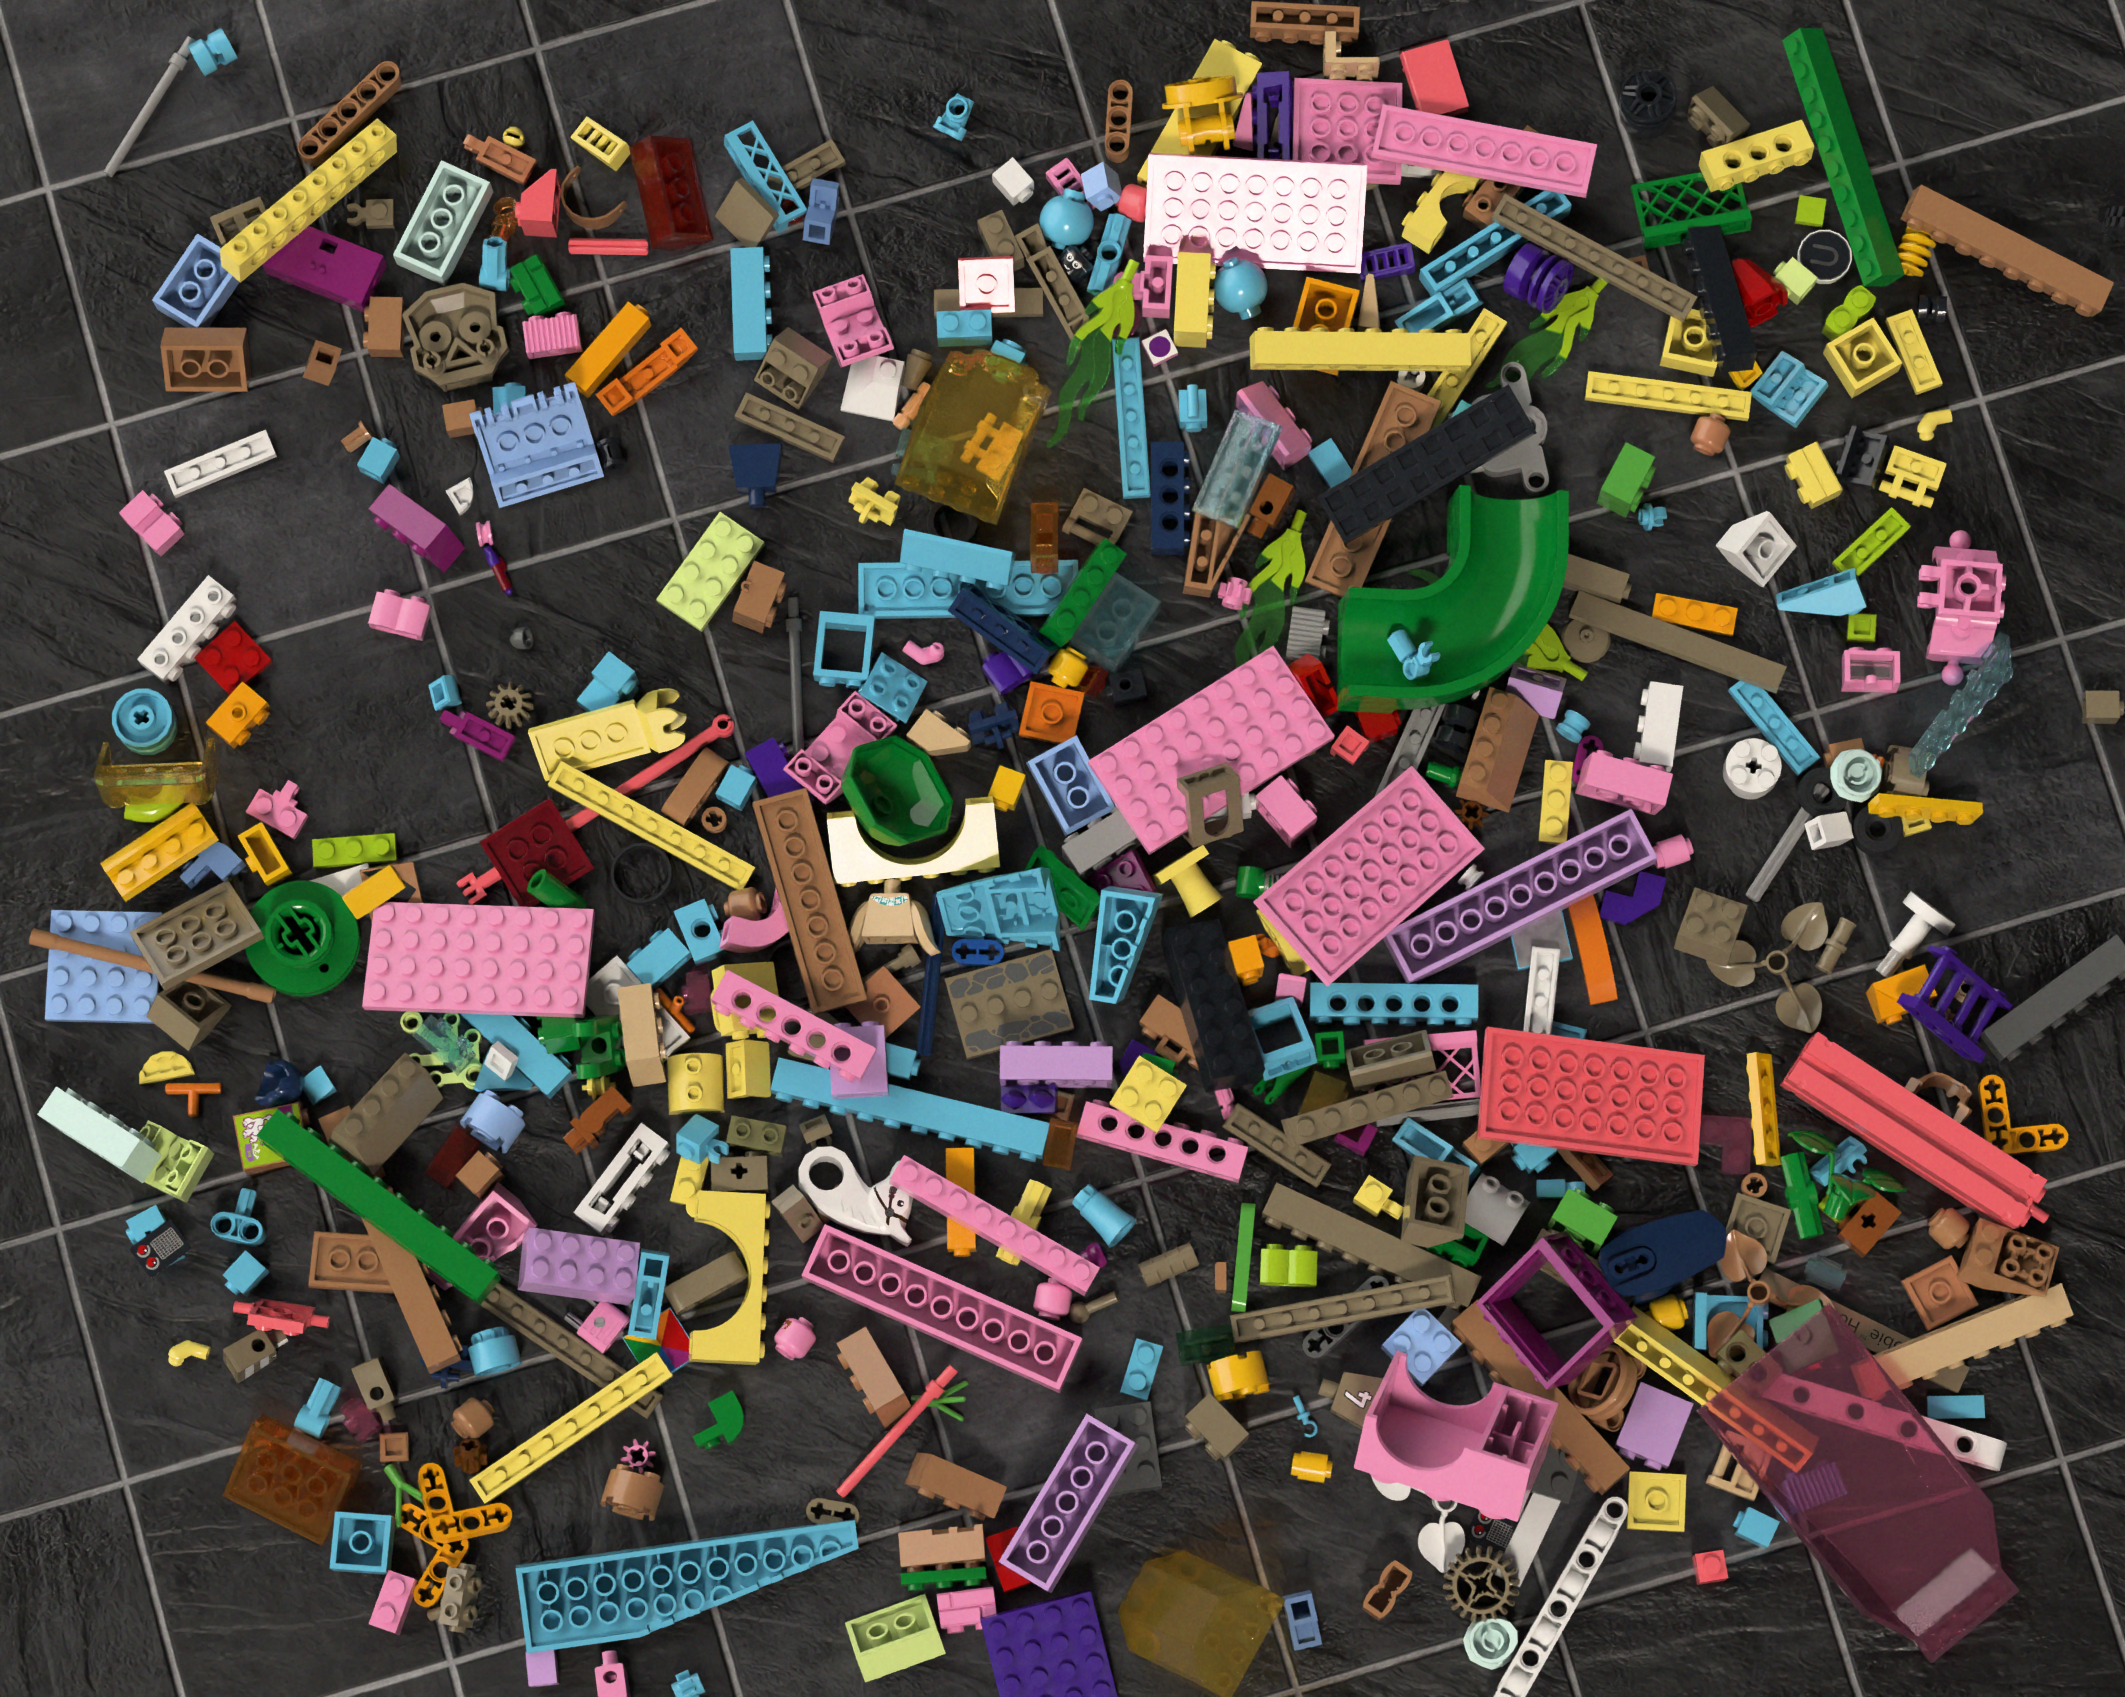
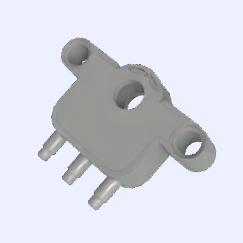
M1510 362L1502 368L1500 375L1501 387L1503 388L1509 384L1537 433L1468 474L1483 471L1490 477H1502L1521 473L1525 491L1531 496H1540L1546 492L1549 483L1548 471L1541 447L1547 435V420L1538 408L1531 406L1532 399L1524 367L1517 362ZM1510 371H1515L1520 375V379L1517 382H1509L1505 375ZM1491 394L1483 395V396H1481V397H1478V398L1472 403V405H1474V404H1476L1477 402L1483 400L1484 398L1488 397V396L1491 395ZM1454 412L1447 414V419H1450ZM1538 476L1543 479L1544 484L1539 488H1534L1528 481L1531 477Z

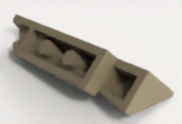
M1037 223L1014 237L1076 351L1080 352L1084 339L1080 340L1074 334L1082 325L1090 320V317L1051 246L1047 247L1040 225Z

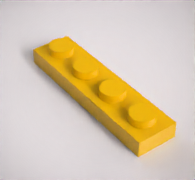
M1878 793L1868 803L1869 814H1879L1882 818L1901 816L1907 820L1923 818L1931 819L1935 823L1956 821L1959 825H1969L1983 814V803Z
M1749 1053L1747 1054L1746 1070L1749 1075V1100L1752 1109L1751 1127L1754 1133L1755 1146L1753 1152L1756 1158V1165L1779 1166L1781 1165L1779 1159L1781 1156L1772 1054Z

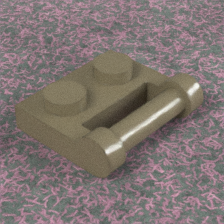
M1083 488L1063 525L1062 532L1069 535L1073 533L1095 545L1106 538L1077 524L1078 518H1081L1112 533L1111 537L1106 539L1117 546L1133 515V511Z

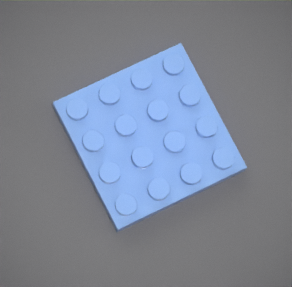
M51 910L50 932L62 937L143 956L129 932L163 915V913ZM49 949L45 1020L154 1024L146 1016L159 994L160 983L153 973L69 952Z

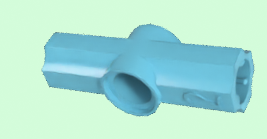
M1115 213L1108 216L1101 243L1097 248V257L1087 288V292L1094 296H1097L1113 285L1114 277L1121 264L1122 253L1132 222L1131 219L1124 215ZM1107 251H1112L1117 255L1112 260H1106L1102 257Z

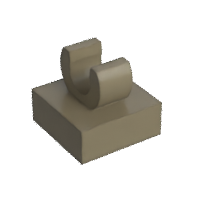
M825 1114L799 1124L806 1143H810L813 1150L817 1148L816 1141L820 1138H825L828 1145L832 1144L830 1137L832 1130Z

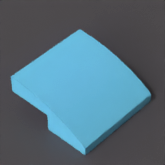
M1781 351L1750 392H1752L1751 396L1763 406L1797 428L1828 388V383L1805 369L1804 363Z

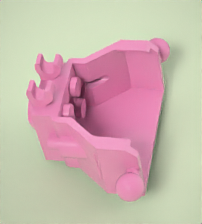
M1963 530L1955 531L1950 536L1949 543L1951 547L1935 546L1932 552V562L1935 563L1936 561L1937 567L1921 565V569H1919V581L1938 580L1937 594L1920 592L1917 598L1918 608L1936 607V615L1931 640L1927 646L1926 659L1948 662V665L1943 668L1941 676L1942 680L1951 686L1959 684L1963 679L1964 673L1959 663L1986 665L1990 657H1994V634L2000 618L2004 616L2005 602L2001 601V593L2005 590L2006 574H2002L2003 564H2000V561H1998L1996 551L1969 549L1972 540L1970 535ZM1961 584H1970L1974 589V593H1964L1961 590Z

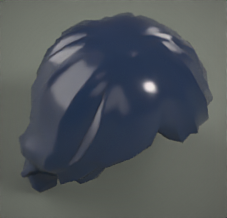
M284 1059L273 1061V1063L268 1061L265 1066L264 1077L262 1078L263 1083L260 1084V1090L254 1100L267 1109L296 1103L301 1097L304 1087L302 1072Z

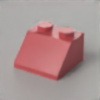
M550 169L521 193V202H516L515 218H518V226H522L525 236L557 238L562 186L557 169Z

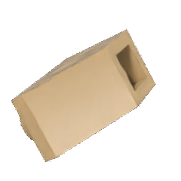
M926 709L906 735L908 742L928 753L929 757L965 752L971 748V741L968 739L970 737L969 734L960 727L953 729L946 724L948 720L935 710L931 713Z

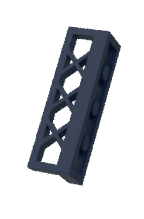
M973 584L962 588L948 609L949 613L1036 675L1040 673L1049 657L1056 654L1060 648Z

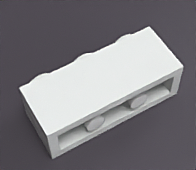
M1650 681L1648 689H1643L1641 705L1645 706L1644 716L1639 715L1637 732H1642L1641 742L1635 743L1633 759L1640 761L1639 765L1646 767L1658 765L1666 768V772L1671 771L1683 686Z

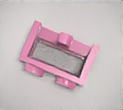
M1852 647L1844 650L1842 656L1841 692L1897 693L1900 685V651H1893L1891 648H1878L1876 651H1867L1862 647Z

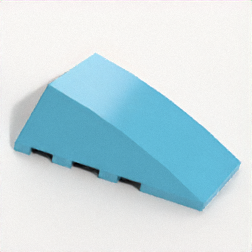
M1040 867L992 876L944 889L936 894L947 936L983 940L984 937L997 938L999 943L1009 944V940L1025 942V947L1037 948V944L1050 946V949L1054 951H1060V911L1050 868Z

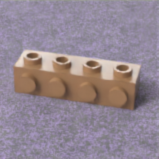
M1252 1L1250 38H1255V40L1261 42H1268L1271 39H1282L1286 43H1296L1298 40L1309 41L1311 44L1320 45L1324 44L1325 31H1336V41H1341V46H1350L1352 43H1358L1360 7Z
M1527 125L1523 130L1539 133L1533 128H1531L1529 125ZM1481 178L1478 183L1480 186L1479 190L1475 195L1470 193L1462 205L1464 207L1463 218L1483 230L1494 223L1491 217L1504 194L1517 199L1525 187Z

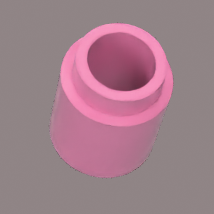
M1682 834L1657 842L1656 846L1652 847L1658 857L1655 862L1657 869L1661 867L1666 869L1690 861V854L1694 853L1689 838L1684 839Z

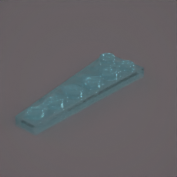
M2001 632L1998 633L1981 656L1984 662L1977 671L1972 669L1966 676L1968 681L1962 691L1958 689L1952 695L1949 709L1947 711L1941 710L1932 725L1929 726L1909 753L1911 775L1920 778L1927 769H1931L1936 759L1949 749L1952 741L1965 731L1969 722L1980 714L1982 708L1989 700L1996 696L1997 691L2002 685L2010 681L2013 675V668L2011 664L2012 650L2008 635Z

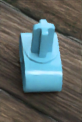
M242 1188L235 1213L219 1212L213 1216L211 1229L219 1238L251 1247H257L265 1241L267 1235L265 1227L258 1220L251 1217L257 1192L248 1188ZM225 1219L231 1220V1229L225 1233L219 1232L220 1222ZM251 1226H257L259 1229L257 1237L247 1239V1229Z

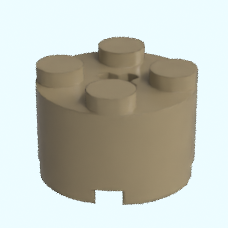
M1890 745L1886 754H1891L1889 762L1884 761L1881 779L1883 783L1880 792L1894 795L1927 797L1929 781L1925 779L1927 770H1930L1932 765V754H1928L1922 749Z

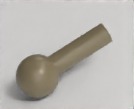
M1113 1291L1088 1303L1074 1302L1070 1305L1068 1317L1076 1324L1084 1323L1088 1320L1091 1313L1119 1302V1297Z

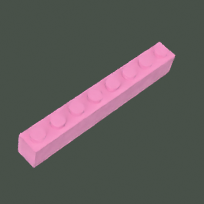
M905 1155L890 1178V1185L1085 1296L1100 1269L1097 1265Z

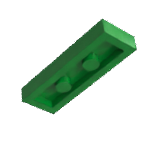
M986 1567L900 1573L902 1587L908 1586V1591L925 1590V1585L936 1584V1589L953 1588V1583L964 1582V1587L981 1586V1581L987 1580Z

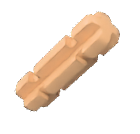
M922 382L916 389L917 393H913L901 409L902 413H898L893 419V424L898 429L906 430L910 424V419L913 420L925 405V400H929L934 393L933 387L928 383Z

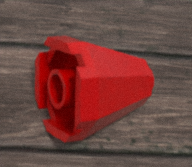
M1737 258L1731 261L1749 326L1755 327L1773 318L1778 313L1776 307L1780 303L1783 307L1788 303V291L1784 285L1750 259Z

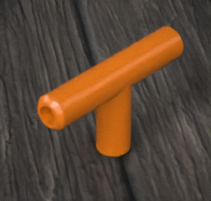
M657 988L653 993L659 994L660 1004L688 1035L695 1030V1026L680 1011L684 1004V998L676 996L672 1001L661 988Z
M167 1083L165 1092L167 1095L188 1094V1116L197 1117L199 1115V1094H221L222 1084Z

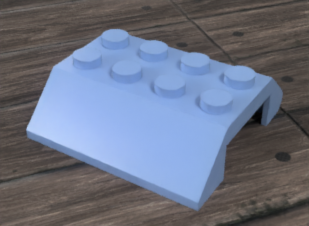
M575 382L565 384L564 391H561L560 386L555 387L554 396L546 398L542 391L537 393L538 399H535L532 394L512 400L511 407H508L507 402L502 403V412L496 414L493 413L490 407L484 409L485 415H482L480 410L469 413L499 508L604 477Z

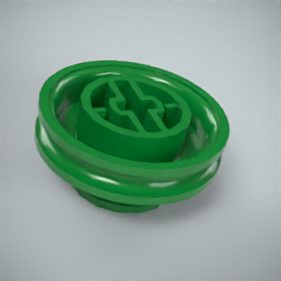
M293 881L279 885L262 896L250 912L264 939L245 948L247 957L259 977L270 987L276 988L277 991L295 997L320 995L338 986L353 970L361 947L360 927L357 919L342 899V896L326 885L312 881ZM297 915H307L312 917L320 929V935L315 926L313 925V923L308 918L304 917L300 920ZM294 918L315 947L312 951L307 953L285 923L288 919ZM281 927L285 929L282 933V938L292 953H289L279 940ZM327 964L329 966L328 971L321 972L320 969Z

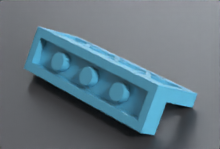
M754 121L725 135L724 146L745 181L779 214L773 225L776 232L779 234L787 230L788 222L807 213V208ZM751 130L756 138L754 147L742 144L739 136ZM755 153L767 156L770 161L768 169L757 167L754 164ZM769 176L781 179L783 183L781 192L768 187L767 181ZM782 198L794 201L798 209L785 215L780 206Z

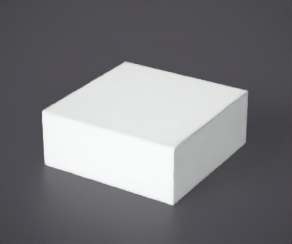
M497 1041L491 1046L484 1064L505 1081L512 1076L519 1058Z

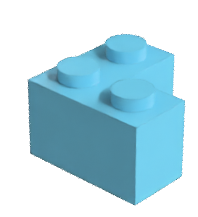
M608 652L591 672L594 679L578 697L577 702L582 709L590 712L622 703L626 699L628 701L631 700L639 690V687H637L639 681L635 671L611 652Z

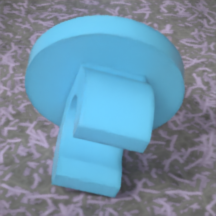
M1645 503L1643 509H1639L1638 512L1639 524L1643 525L1645 531H1650L1653 526H1663V519H1667L1666 508H1653L1651 503Z

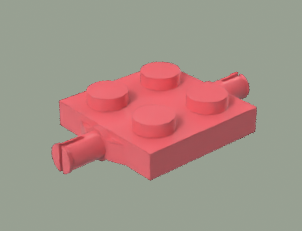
M260 1298L258 1302H252V1304L235 1301L233 1307L234 1313L248 1314L247 1324L255 1326L257 1330H282L284 1334L296 1336L299 1333L303 1334L308 1326L311 1327V1325L328 1328L330 1322L329 1316L315 1315V1307Z

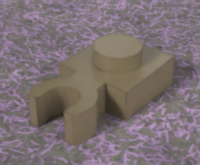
M393 199L366 200V207H361L355 203L347 205L348 211L358 212L357 217L347 219L350 226H358L362 222H366L367 229L395 228Z

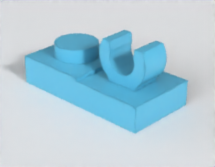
M1849 1136L1838 1145L1837 1151H1833L1835 1153L1834 1173L1841 1174L1848 1170L1854 1174L1856 1170L1853 1168V1162L1856 1159L1864 1165L1867 1163L1866 1157L1862 1155L1867 1151L1863 1143ZM1828 1155L1808 1170L1811 1177L1823 1186L1828 1185L1830 1159Z

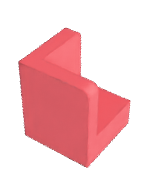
M1346 726L1332 745L1330 754L1334 757L1338 754L1354 765L1363 751L1365 752L1368 749L1370 741L1349 726Z

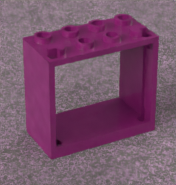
M1566 1231L1542 1237L1475 1303L1485 1315L1483 1318L1492 1323L1498 1330L1500 1339L1513 1348L1517 1359L1532 1371L1535 1381H1540L1547 1390L1571 1383L1638 1318L1623 1298L1610 1287L1602 1273ZM1547 1261L1553 1265L1604 1326L1566 1364L1510 1299Z

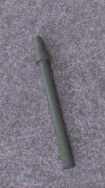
M797 597L788 598V619H786V632H789L793 757L801 749L804 750L800 651L802 619H799V598Z

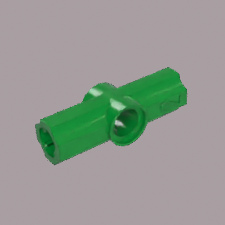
M1804 1152L1780 1157L1786 1183V1201L1789 1209L1793 1212L1799 1240L1823 1235L1824 1232L1817 1208L1819 1204L1814 1182L1810 1180Z

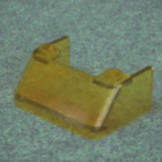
M208 738L202 762L112 765L109 742H103L94 771L95 784L103 803L111 808L141 804H206L213 797L218 781L214 738Z

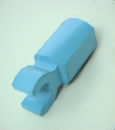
M1565 1179L1537 1180V1199H1562L1568 1188L1573 1191L1575 1188H1578L1585 1192V1182H1565Z

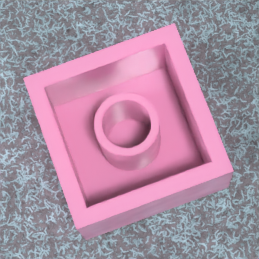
M1280 775L1255 796L1256 810L1287 846L1291 848L1316 828L1317 816L1315 813L1317 810L1308 799L1305 801L1301 799L1297 794L1299 792L1298 787L1290 778L1285 780Z

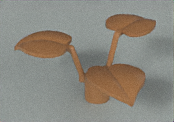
M1735 1229L1730 1231L1726 1239L1724 1258L1720 1260L1721 1268L1725 1276L1733 1282H1740L1747 1277L1751 1283L1747 1290L1749 1303L1740 1319L1735 1313L1724 1311L1716 1314L1710 1320L1707 1327L1709 1355L1712 1358H1716L1717 1353L1740 1330L1754 1341L1755 1331L1753 1327L1744 1322L1754 1306H1764L1769 1300L1788 1307L1786 1310L1788 1312L1814 1300L1821 1299L1828 1318L1831 1319L1835 1316L1836 1309L1830 1299L1812 1286L1798 1285L1792 1287L1788 1293L1789 1302L1770 1293V1288L1765 1282L1756 1281L1752 1277V1275L1762 1273L1766 1267L1767 1253L1765 1248L1754 1238L1744 1235ZM1733 1350L1729 1353V1356L1734 1358L1743 1353L1740 1350Z

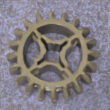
M1477 1545L1476 1554L1474 1555L1469 1547L1465 1548L1467 1558L1464 1559L1460 1553H1457L1455 1558L1459 1565L1451 1561L1448 1564V1567L1454 1573H1444V1578L1452 1580V1582L1443 1584V1589L1453 1591L1446 1595V1600L1454 1598L1457 1600L1451 1608L1456 1610L1461 1605L1463 1607L1460 1613L1462 1618L1466 1616L1468 1611L1472 1612V1622H1475L1477 1614H1482L1481 1620L1486 1622L1488 1613H1491L1492 1618L1496 1620L1498 1618L1496 1610L1498 1609L1502 1614L1506 1615L1508 1610L1504 1604L1506 1603L1509 1606L1515 1605V1601L1509 1595H1519V1590L1511 1588V1585L1520 1584L1519 1578H1511L1512 1575L1518 1572L1517 1568L1507 1569L1512 1559L1509 1557L1504 1562L1500 1561L1503 1555L1501 1550L1497 1552L1496 1557L1492 1556V1546H1488L1486 1554H1482L1481 1545ZM1483 1561L1489 1563L1485 1570L1480 1573L1465 1569L1467 1565L1474 1562ZM1496 1568L1503 1574L1505 1592L1499 1590L1492 1582V1575ZM1489 1572L1486 1582L1489 1588L1485 1590L1483 1587V1590H1479L1474 1596L1477 1589V1582L1474 1580L1476 1578H1479V1580L1481 1577L1484 1578ZM1459 1575L1465 1578V1581L1471 1586L1472 1591L1467 1600L1464 1599L1458 1587ZM1483 1595L1498 1599L1497 1602L1489 1606L1474 1605L1479 1597Z

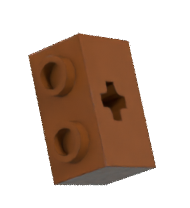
M1877 1191L1874 1198L1859 1201L1855 1205L1859 1208V1211L1853 1218L1848 1214L1838 1225V1228L1842 1231L1837 1237L1861 1258L1870 1251L1902 1213ZM1870 1217L1872 1219L1871 1226L1865 1229L1861 1226L1864 1222L1863 1219L1865 1220Z

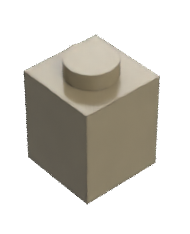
M2085 691L2082 695V724H2116L2120 716L2124 714V700L2119 699V691Z

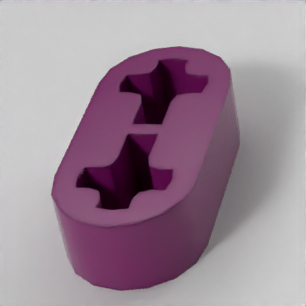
M1588 735L1578 745L1572 769V781L1576 786L1580 777L1576 772L1581 771L1587 754V750L1583 746H1588L1589 742H1593L1594 748L1603 750L1602 741L1596 736Z

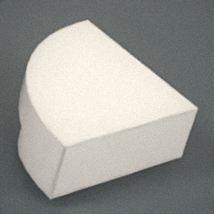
M470 478L446 490L460 516L468 510L473 501L474 489Z

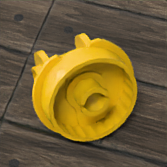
M1235 76L1199 77L1165 85L1167 102L1162 104V109L1182 108L1184 120L1178 121L1181 147L1188 146L1189 155H1195L1194 145L1206 144L1205 140H1210L1211 143L1223 141L1224 150H1230L1229 140L1235 139L1232 113L1225 114L1224 102L1243 97L1242 92H1237ZM1217 103L1219 114L1190 118L1189 107Z

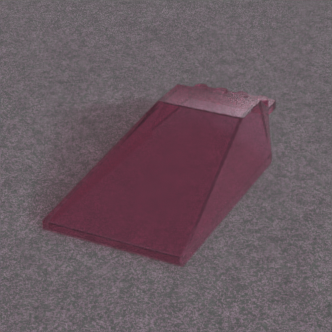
M1830 1303L1826 1304L1696 1410L1858 1612L1912 1640L1930 1663L1937 1660L2019 1592V1589L2001 1568L1992 1502Z

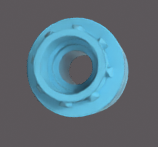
M505 1327L491 1328L472 1335V1346L468 1348L476 1377L496 1374L522 1364L515 1336L509 1335L508 1329Z

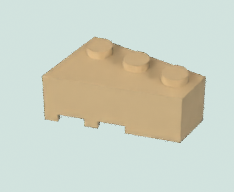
M651 983L617 988L625 1057L633 1087L666 1082L663 1058H667L664 1041L660 1042L659 1035L664 1033L662 1018L657 1017L656 1010L661 1009L659 994L653 993Z

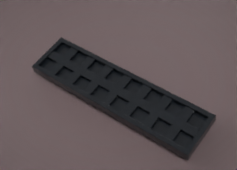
M1508 384L1320 494L1318 498L1344 544H1348L1537 432Z

